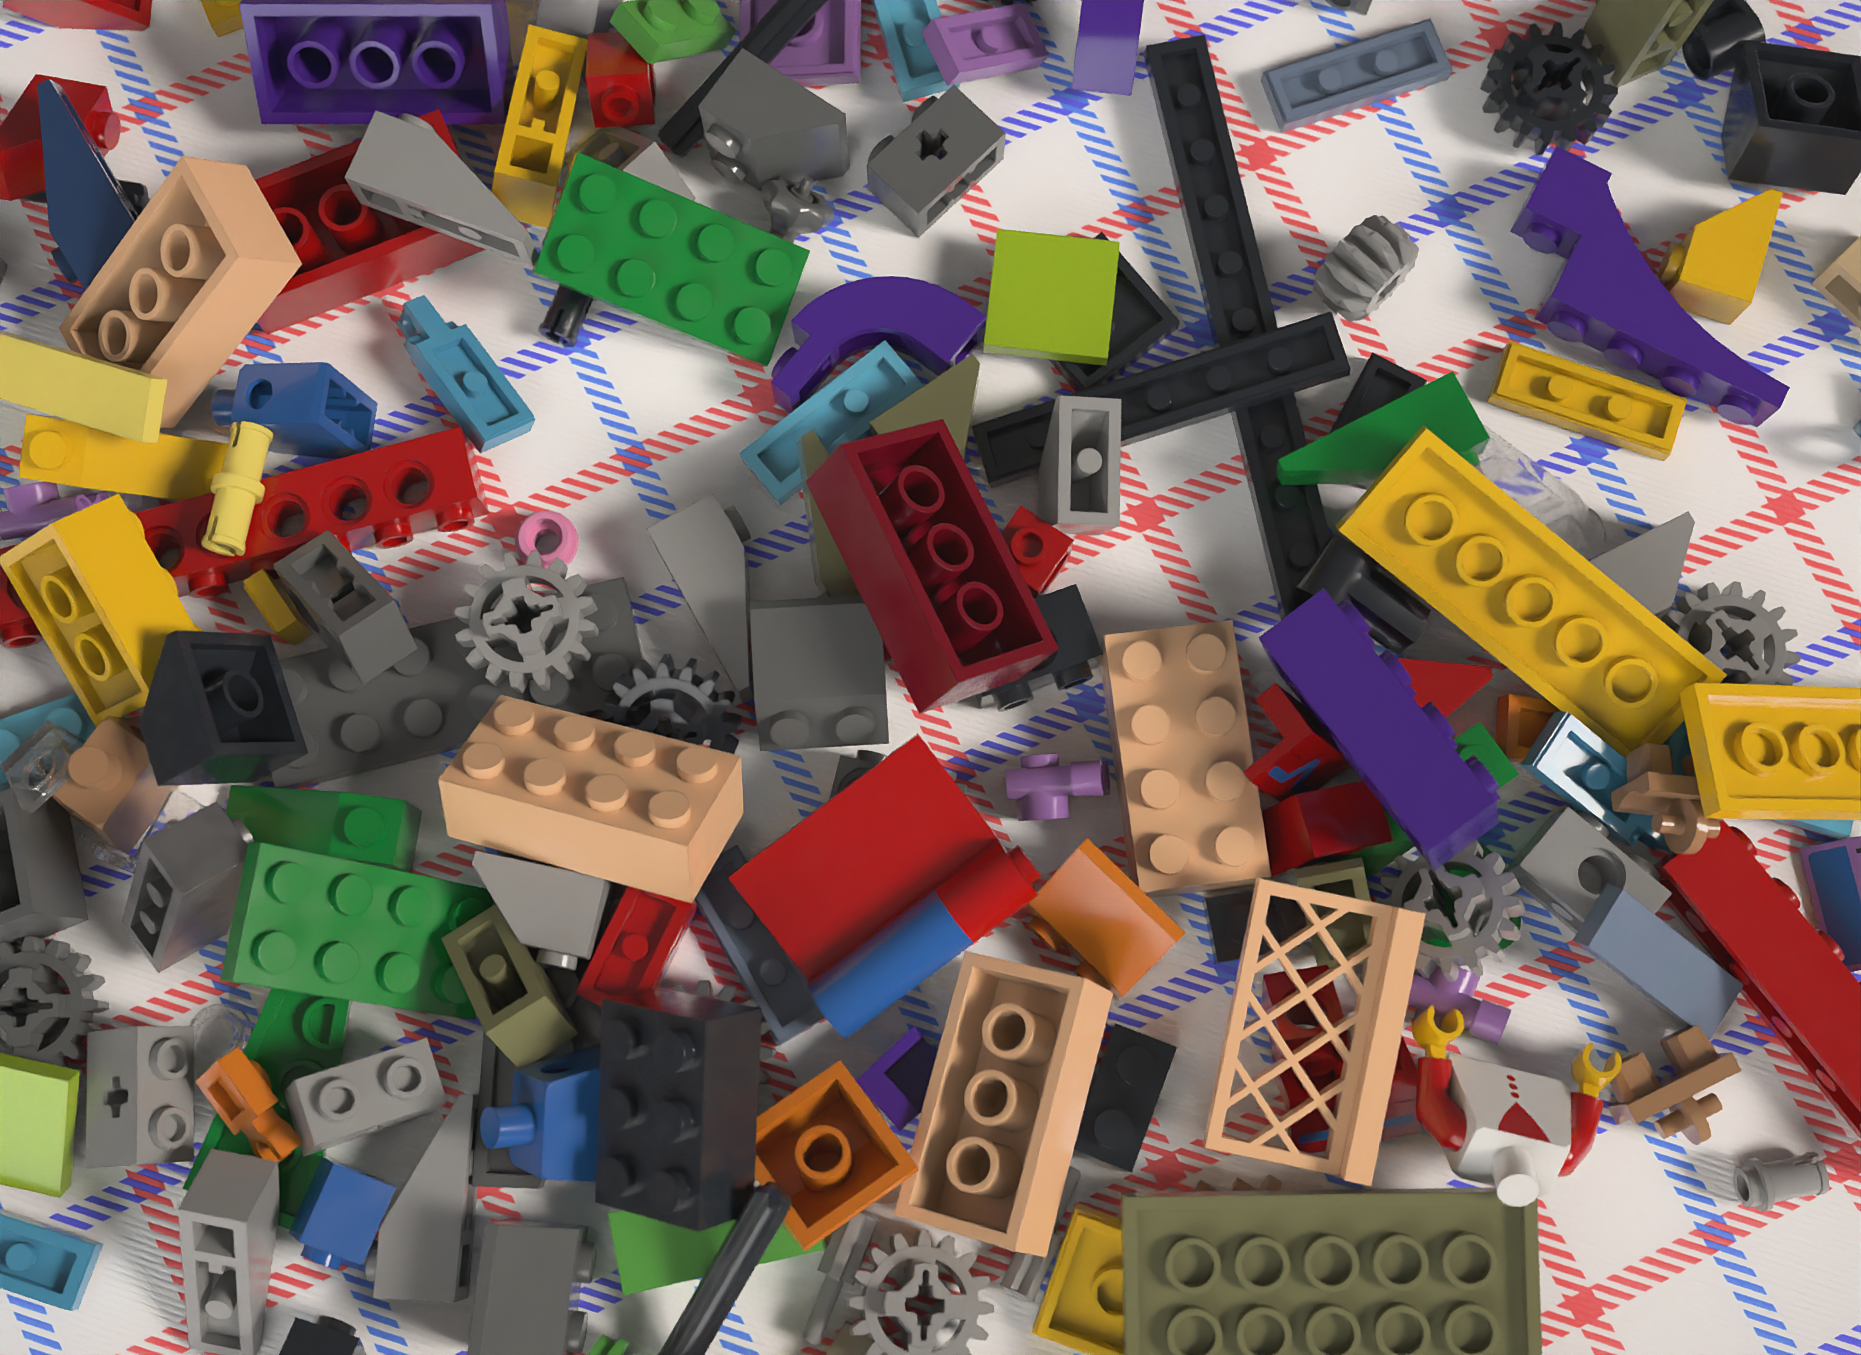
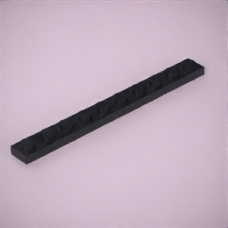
M1205 34L1146 45L1144 60L1214 347L1217 348L1277 329L1278 325ZM1295 393L1231 413L1281 620L1308 600L1296 590L1295 586L1330 537L1318 485H1282L1276 475L1279 459L1307 445Z

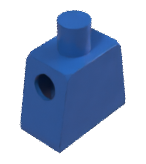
M328 362L245 364L239 370L236 389H218L213 396L211 409L213 419L218 426L231 427L233 422L241 424V421H246L268 428L274 435L268 451L280 454L339 459L371 450L378 403Z
M601 1044L519 1067L513 1075L512 1104L486 1107L482 1112L480 1130L486 1147L489 1149L510 1147L509 1157L511 1163L538 1178L596 1182Z

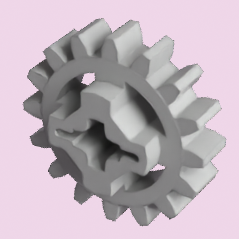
M531 551L526 565H519L512 553L509 552L504 554V570L497 573L486 563L480 567L486 579V582L481 587L465 583L463 589L473 600L472 605L456 607L454 614L460 621L468 624L469 628L455 634L456 640L462 647H476L469 653L466 660L475 670L489 664L485 678L491 684L498 686L509 675L510 686L516 693L524 692L528 679H534L542 691L545 692L550 690V674L558 671L567 680L574 677L568 665L572 657L588 661L591 657L581 641L582 638L597 637L599 629L595 623L584 619V617L591 615L598 608L592 597H578L587 587L580 574L570 576L565 580L568 567L562 559L556 558L546 569L543 558L538 551ZM531 583L549 586L563 597L557 598L555 594L542 597L533 591ZM504 592L495 610L489 612L495 600ZM532 611L536 616L531 620L532 631L522 633L518 628L523 624L522 614ZM566 631L563 640L550 653V648L559 633ZM498 646L500 649L512 646L519 650L524 662L512 661L501 657L491 647Z
M1711 582L1697 590V596L1691 592L1685 594L1675 602L1678 611L1671 610L1661 617L1660 620L1727 675L1720 683L1793 685L1794 680L1783 669L1790 668L1799 663L1801 655L1786 650L1785 643L1797 637L1798 632L1797 629L1781 630L1777 622L1786 612L1783 606L1774 608L1769 612L1762 607L1766 596L1765 591L1760 589L1748 598L1742 597L1741 582H1732L1723 589L1722 593H1720L1716 584ZM1727 614L1734 615L1742 620L1729 618ZM1725 644L1733 652L1727 659L1720 652V649Z
M1475 840L1435 871L1418 850L1419 858L1413 862L1398 855L1394 859L1402 872L1398 879L1382 877L1380 880V884L1391 895V899H1384L1375 903L1425 913L1421 938L1425 942L1438 938L1452 945V947H1437L1420 940L1415 968L1421 976L1429 978L1438 965L1449 982H1456L1460 966L1467 965L1474 975L1479 977L1483 975V965L1480 959L1489 955L1494 960L1502 963L1506 956L1499 946V942L1502 938L1519 940L1521 933L1509 918L1524 915L1525 906L1520 898L1511 896L1521 887L1513 872L1502 873L1506 864L1501 855L1494 851L1483 858V849L1478 840ZM1460 870L1472 874L1462 878L1447 871ZM1419 887L1415 898L1411 900L1414 892ZM1444 889L1450 898L1455 900L1454 908L1456 913H1454V916L1458 923L1456 928L1448 917H1444L1445 908L1443 904L1446 903L1442 895V890ZM1490 916L1487 924L1478 934L1484 918Z
M923 1229L916 1232L912 1247H909L906 1239L901 1233L889 1236L891 1254L886 1255L884 1251L877 1247L870 1248L866 1253L874 1266L872 1271L854 1270L851 1278L863 1287L861 1296L845 1299V1306L854 1310H860L862 1320L855 1322L848 1328L850 1335L867 1334L871 1340L866 1345L862 1355H881L882 1353L884 1355H972L966 1346L969 1339L987 1341L989 1333L977 1325L978 1315L993 1313L995 1305L979 1301L977 1291L984 1289L991 1281L989 1276L972 1277L968 1270L973 1266L977 1258L974 1252H967L956 1258L952 1255L955 1247L954 1237L950 1235L944 1236L936 1247H932L929 1230ZM907 1260V1266H904V1279L891 1291H878L886 1275L895 1266ZM935 1263L941 1265L952 1275L961 1294H951L938 1279V1265H935ZM919 1286H921L923 1298L933 1300L934 1309L933 1313L923 1314L920 1325H917L916 1313L905 1311L906 1298L917 1296ZM877 1316L889 1317L902 1332L901 1345H904V1350L888 1339L879 1324ZM949 1320H960L952 1337L945 1344L932 1351V1347L935 1346L936 1333Z

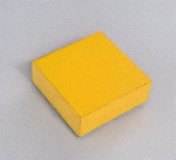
M263 569L243 581L245 584L243 586L273 632L287 643L296 646L314 634L306 621L299 615L281 584Z

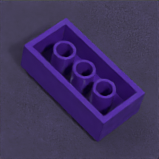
M241 0L239 3L261 124H369L375 110L398 118L402 113L419 117L437 109H440L446 124H506L515 85L506 0Z
M1323 588L1258 638L1277 673L1435 871L1499 823L1497 802L1500 800V797L1496 792L1499 785L1475 755H1472L1465 761L1455 751L1458 745L1452 737L1456 733L1432 702H1428L1422 708L1413 699L1416 693L1410 686L1413 680L1393 653L1387 649L1378 656L1373 650L1375 643L1367 633L1371 629L1355 606L1347 598L1336 604Z

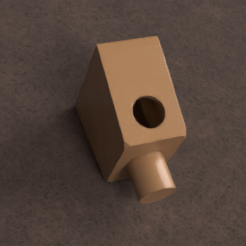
M108 716L100 722L84 745L71 755L68 766L53 784L50 795L76 821L123 854L128 855L180 785H157L140 730V719Z

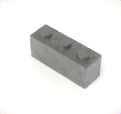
M217 801L153 834L142 842L121 922L158 973L225 936L233 919L248 842L254 841L246 826L237 818L229 819Z

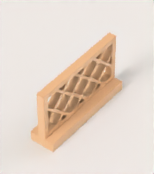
M1256 878L1202 1144L1205 1148L1340 1176L1345 1181L1372 1185L1425 913ZM1270 895L1296 900L1311 924L1281 944H1278L1265 924ZM1309 903L1334 909L1319 918ZM1348 911L1372 916L1367 944L1345 958L1325 927ZM1317 933L1337 964L1305 985L1285 953ZM1263 937L1271 950L1258 958ZM1277 959L1297 991L1267 1011H1264L1251 991L1254 974ZM1364 960L1359 980L1352 967ZM1344 973L1357 993L1354 1011L1331 1025L1311 994ZM1304 999L1324 1031L1291 1052L1271 1021ZM1249 1003L1258 1017L1244 1025ZM1264 1026L1284 1057L1253 1078H1250L1238 1059L1240 1043L1243 1039ZM1350 1027L1347 1046H1345L1338 1035ZM1328 1041H1331L1343 1059L1341 1076L1317 1092L1298 1061ZM1291 1067L1310 1098L1277 1119L1258 1088ZM1236 1070L1244 1084L1231 1092ZM1251 1093L1270 1124L1247 1140L1222 1135L1227 1108ZM1337 1094L1332 1115L1324 1102ZM1315 1108H1318L1330 1126L1325 1156L1298 1151L1284 1129ZM1277 1134L1286 1148L1264 1144V1142Z

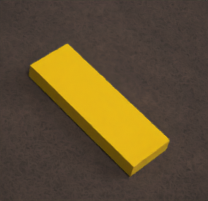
M1508 341L1503 348L1486 403L1665 461L1671 455L1687 399Z

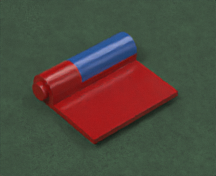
M916 733L728 875V879L808 980L809 992L825 1018L846 1039L1038 896L1039 893L1032 883L1042 877L1036 866L1018 844L1009 851L1006 849L919 733Z

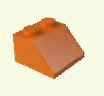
M1088 838L1038 891L1039 895L1028 902L1025 908L1033 916L1027 923V926L1048 948L1055 952L1062 945L1080 962L1074 970L1078 977L1086 978L1113 992V995L1118 1000L1186 934Z
M841 1060L757 1117L755 1186L765 1185L766 1182L772 1181L779 1184L781 1190L790 1195L791 1208L783 1220L782 1226L804 1251L814 1246L919 1171L914 1160Z

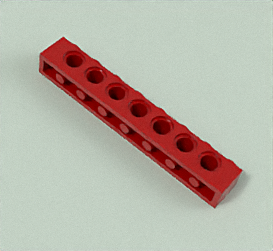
M461 427L261 479L260 483L264 485L265 493L263 501L254 506L245 542L246 549L242 556L237 554L235 556L218 554L206 549L201 544L202 538L206 534L215 494L212 492L134 513L142 523L145 540L158 562H160L162 555L167 550L173 547H180V555L177 562L166 570L176 583L178 597L190 595L193 598H209L223 594L229 590L228 584L246 580L261 569L275 580L280 579L273 564L327 530L352 554L354 550L373 545L381 549L400 547L413 541L414 534L436 528L440 532L460 531L472 526L475 523L474 518L490 514L474 448ZM417 482L429 483L428 492L422 500L413 504L403 503V495L409 486ZM357 498L367 499L366 508L358 518L349 521L342 520L343 510L350 501ZM304 514L305 521L301 530L293 536L282 537L281 530L285 521L294 515ZM18 544L0 548V556ZM0 564V644L6 648H22L37 644L43 640L42 634Z

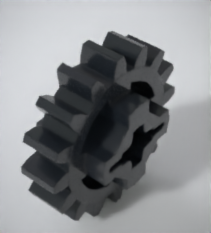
M1555 22L1549 34L1543 35L1538 25L1533 23L1529 25L1523 38L1512 32L1506 38L1501 50L1495 49L1486 66L1489 71H1487L1480 84V90L1490 93L1482 109L1484 113H1499L1500 118L1493 128L1497 134L1509 128L1516 133L1513 138V147L1518 149L1524 144L1526 139L1534 141L1536 155L1542 156L1550 143H1555L1556 146L1569 152L1576 140L1586 145L1597 131V128H1602L1612 113L1609 106L1618 94V87L1607 83L1616 71L1614 64L1600 65L1597 59L1604 50L1602 44L1594 45L1589 49L1582 45L1585 37L1584 30L1579 29L1571 38L1563 36L1562 24ZM1513 73L1515 77L1511 82V76ZM1581 81L1584 85L1585 91L1581 87ZM1512 85L1518 91L1516 96L1513 93Z
M671 654L663 655L658 663L657 670H653L652 666L645 659L638 661L633 669L634 678L622 673L612 686L616 694H609L601 707L603 712L612 716L605 719L604 721L696 745H703L705 740H711L707 748L735 754L740 742L731 733L738 731L742 723V715L726 713L736 695L733 690L718 693L714 689L720 673L714 670L704 678L696 674L697 659L692 657L683 669H676ZM653 690V697L650 700L651 705H640L637 711H631L633 702L638 697ZM662 717L670 718V723L661 721ZM671 726L675 729H681L679 733L672 732Z

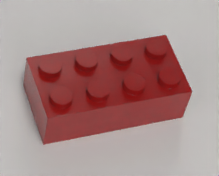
M440 109L419 116L418 118L434 128L435 133L462 160ZM362 139L255 179L302 262V265L257 321L267 335L487 249L360 204L346 181L345 175Z

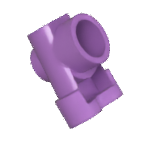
M45 481L4 488L8 511L0 512V537L2 540L21 538L23 542L51 523L105 500L110 496L105 492H97L87 496L79 494L60 499L57 483Z
M1059 754L1030 755L1020 757L1021 769L1006 770L1005 772L1007 798L1017 799L1018 821L1070 818L1068 795L1096 797L1110 795V773L1107 761L1071 762V765L1059 766Z
M1438 965L1429 978L1418 975L1414 976L1407 1004L1417 1009L1413 1021L1423 1011L1433 1005L1434 1023L1440 1030L1445 1015L1453 1008L1458 1009L1464 1019V1029L1469 1030L1470 1035L1497 1046L1512 1010L1484 999L1481 1001L1473 998L1480 976L1476 977L1474 973L1459 967L1456 982H1449Z

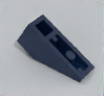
M47 79L37 86L49 231L58 247L51 250V254L69 283L73 284L80 281L83 288L87 289L139 216L63 87Z

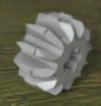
M1383 215L1367 217L1360 225H1355L1346 237L1339 240L1333 251L1325 256V262L1316 271L1313 290L1323 299L1322 303L1335 315L1339 313L1348 322L1366 319L1372 311H1377L1387 298L1392 297L1397 287L1405 281L1406 275L1415 267L1419 247L1409 238L1410 234L1399 224H1393Z

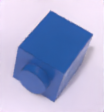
M322 1156L289 1230V1234L295 1240L305 1244L300 1256L336 1270L339 1269L343 1259L363 1265L397 1187L381 1178Z

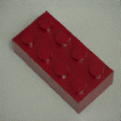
M943 419L840 444L805 481L919 714L1019 680L1059 649Z

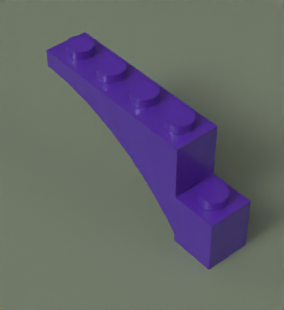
M1556 146L1536 178L1510 230L1511 233L1522 237L1523 241L1533 250L1545 254L1555 253L1564 258L1534 319L1547 325L1549 331L1562 340L1582 342L1603 352L1604 357L1617 367L1627 370L1637 369L1660 380L1662 387L1675 395L1695 397L1717 408L1718 414L1732 423L1752 425L1758 428L1781 408L1790 387L1753 367L1721 344L1678 304L1654 275L1631 239L1608 186L1612 172Z

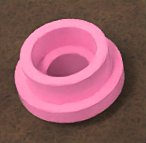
M540 511L528 516L520 524L515 535V548L521 561L526 565L531 551H538L543 558L546 569L556 558L562 559L568 566L575 558L579 547V537L574 525L566 516L555 511ZM552 534L558 537V545L552 552L543 553L538 551L537 545L543 536Z

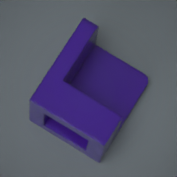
M914 1026L855 1080L899 1131L903 1130L922 1111L937 1052L927 1043L923 1035Z

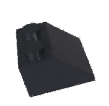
M1743 40L1735 62L1721 131V142L1728 180L1846 195L1861 172V56Z
M175 630L166 636L139 722L148 758L158 786L253 783L308 754L271 635Z

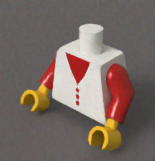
M1431 1005L1415 1019L1411 1029L1416 1043L1425 1049V1057L1418 1058L1415 1110L1418 1121L1443 1148L1451 1171L1459 1178L1496 1187L1499 1199L1510 1206L1520 1207L1528 1205L1537 1197L1540 1198L1548 1195L1556 1178L1571 1175L1591 1151L1604 1102L1598 1099L1599 1091L1606 1087L1619 1073L1622 1067L1620 1054L1614 1051L1607 1059L1602 1072L1595 1069L1589 1060L1593 1043L1590 1042L1586 1045L1571 1065V1075L1579 1086L1578 1092H1571L1568 1082L1448 1053L1445 1058L1446 1046L1459 1037L1464 1030V1019L1460 1011L1453 1008L1443 1018L1440 1030L1434 1023V1006Z

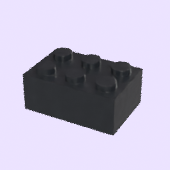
M659 987L602 999L595 1203L696 1232L737 1218L755 1186L761 1008Z

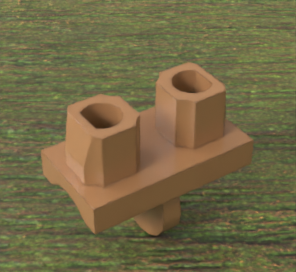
M1643 744L1627 754L1628 783L1611 792L1613 811L1653 816L1651 821L1653 831L1664 833L1666 844L1671 851L1676 854H1695L1702 848L1706 838H1716L1719 835V820L1721 819L1704 818L1692 754L1682 759L1683 775H1675L1672 749L1669 748V745Z
M1693 1025L1681 1028L1659 1040L1675 1072L1659 1080L1643 1052H1636L1622 1058V1067L1610 1082L1612 1091L1618 1101L1607 1106L1616 1124H1621L1627 1120L1633 1124H1638L1668 1108L1670 1114L1654 1121L1655 1129L1662 1139L1665 1140L1682 1132L1692 1144L1699 1145L1711 1138V1129L1707 1118L1722 1111V1104L1713 1092L1698 1100H1695L1693 1095L1742 1071L1732 1052L1717 1054L1714 1046L1699 1026Z

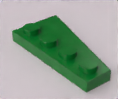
M271 989L243 1053L248 1059L254 1060L266 1071L271 1081V1091L279 1100L272 1108L281 1119L285 1120L294 1129L283 1092L296 1079L341 1065L352 1001ZM217 1112L182 1188L186 1191L192 1185L211 1149L256 1157L249 1139L243 1131L234 1136ZM299 1145L278 1162L280 1197L278 1226L290 1230L322 1156H326L327 1149L303 1157Z

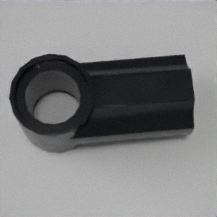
M1332 534L1296 584V590L1308 600L1323 588L1336 604L1347 598L1369 625L1371 630L1367 633L1370 637L1392 653L1400 655L1421 636L1428 625L1427 619L1431 610L1379 572V563L1365 551L1347 539Z

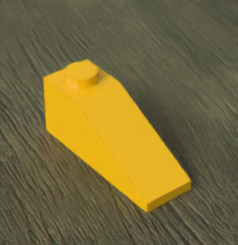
M530 24L527 29L495 166L492 193L519 222L548 228L559 186L587 52L588 39Z
M26 414L18 477L83 488L185 500L211 493L212 478L216 473H221L228 443L160 432L158 443H141L57 416Z

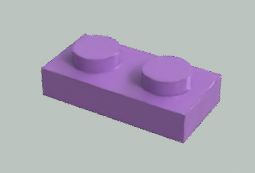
M1024 3L935 18L921 32L947 86L1035 69L1050 56Z

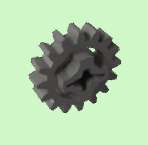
M25 936L22 950L17 944L0 943V1028L7 1034V1043L0 1036V1053L66 1068V1056L78 1060L87 1059V1048L82 1043L87 1036V1032L104 1030L98 1024L92 1022L94 1013H101L110 1008L109 1002L96 1000L93 996V991L99 989L106 982L104 976L84 974V971L92 961L90 956L77 952L69 956V943L52 939L46 946L43 938ZM58 974L66 982L70 994H67L57 985ZM38 1000L39 1003L53 1005L51 1009H39L38 1013L29 1015L13 1013L14 1009L27 1008V1005L36 1004ZM66 1026L62 1034L56 1040V1035Z

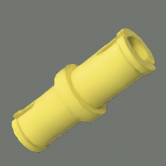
M241 421V424L238 422L231 424V435L221 473H216L212 478L210 489L215 494L206 534L201 542L202 546L206 549L227 556H235V554L242 556L245 553V542L254 506L263 501L265 487L260 481L269 445L274 436L273 432L268 428L246 421Z

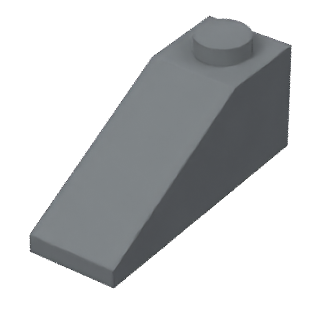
M375 110L345 175L346 181L360 204L534 266L538 252L528 230L435 133L431 125L410 114L402 113L396 118Z
M713 492L646 529L657 552L744 704L754 699L750 624L749 560L743 542L752 537L736 507L732 505L723 510Z
M459 1094L379 1228V1239L373 1240L366 1257L367 1281L374 1282L373 1299L455 1303L469 1297L478 1187L472 1186L479 1095Z
M211 1149L178 1208L189 1349L219 1355H257L259 1352L280 1213L277 1161Z

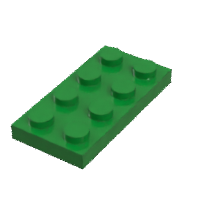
M577 152L573 157L531 274L758 366L768 367L810 250Z
M248 842L220 980L476 1020L477 1014L441 938L492 907L494 899L487 888L262 842Z

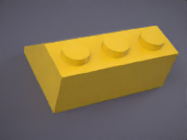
M119 493L51 523L0 556V564L96 727L108 716L122 717L145 706L167 635L175 630L203 632L197 625L193 624L178 597V590L173 577L166 569L160 566L145 540V532L141 521L126 507Z

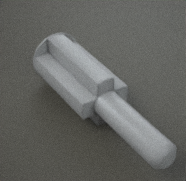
M1069 1166L1047 1256L1042 1257L1015 1251L1002 1282L999 1283L1010 1294L1026 1301L1035 1302L1034 1299L1061 1243L1062 1237L1055 1233L1082 1176L1079 1170Z
M866 1210L861 1211L837 1228L830 1236L817 1271L826 1275L802 1333L803 1339L811 1344L816 1345L821 1342L844 1282L850 1285L855 1284L851 1275L854 1270L861 1269L867 1254L866 1252L880 1219Z

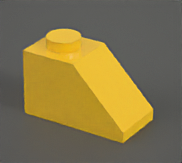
M1769 189L1696 224L1679 245L1675 243L1669 245L1662 259L1658 278L1666 281L1664 287L1685 311L1731 325L1752 304L1783 192Z

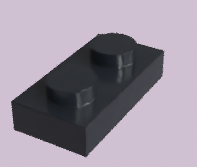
M1117 1023L1113 1024L1087 1095L1074 1146L1075 1151L1128 1172H1133L1177 1049L1176 1046Z

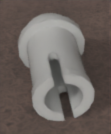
M1811 1151L1803 1155L1764 1163L1755 1157L1745 1160L1743 1167L1734 1170L1733 1181L1737 1196L1746 1208L1756 1207L1757 1210L1766 1212L1773 1209L1775 1202L1826 1194L1829 1190V1176L1823 1160L1818 1161L1819 1155Z

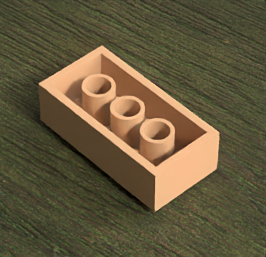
M182 156L63 321L59 330L70 351L168 379L160 428H174L302 265V262L247 165Z
M1226 620L1104 635L1100 645L1103 652L1100 667L1130 880L1149 898L1255 886L1256 878L1266 880L1270 878L1271 871L1258 787L1251 783L1243 773L1254 763L1233 621Z
M500 695L438 779L448 837L692 903L744 813L741 756L504 695Z
M964 952L910 1156L918 1166L919 1171L902 1182L894 1215L1016 1252L1042 1257L1047 1256L1113 992L1086 978L974 952Z

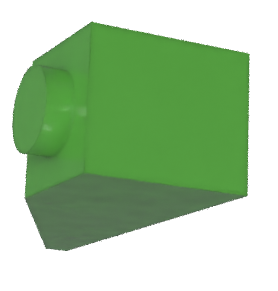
M623 1210L608 1213L623 1296L702 1278L735 1220L696 1232ZM781 1224L758 1265L822 1251L827 1246L826 1240L823 1238L814 1246L804 1251Z

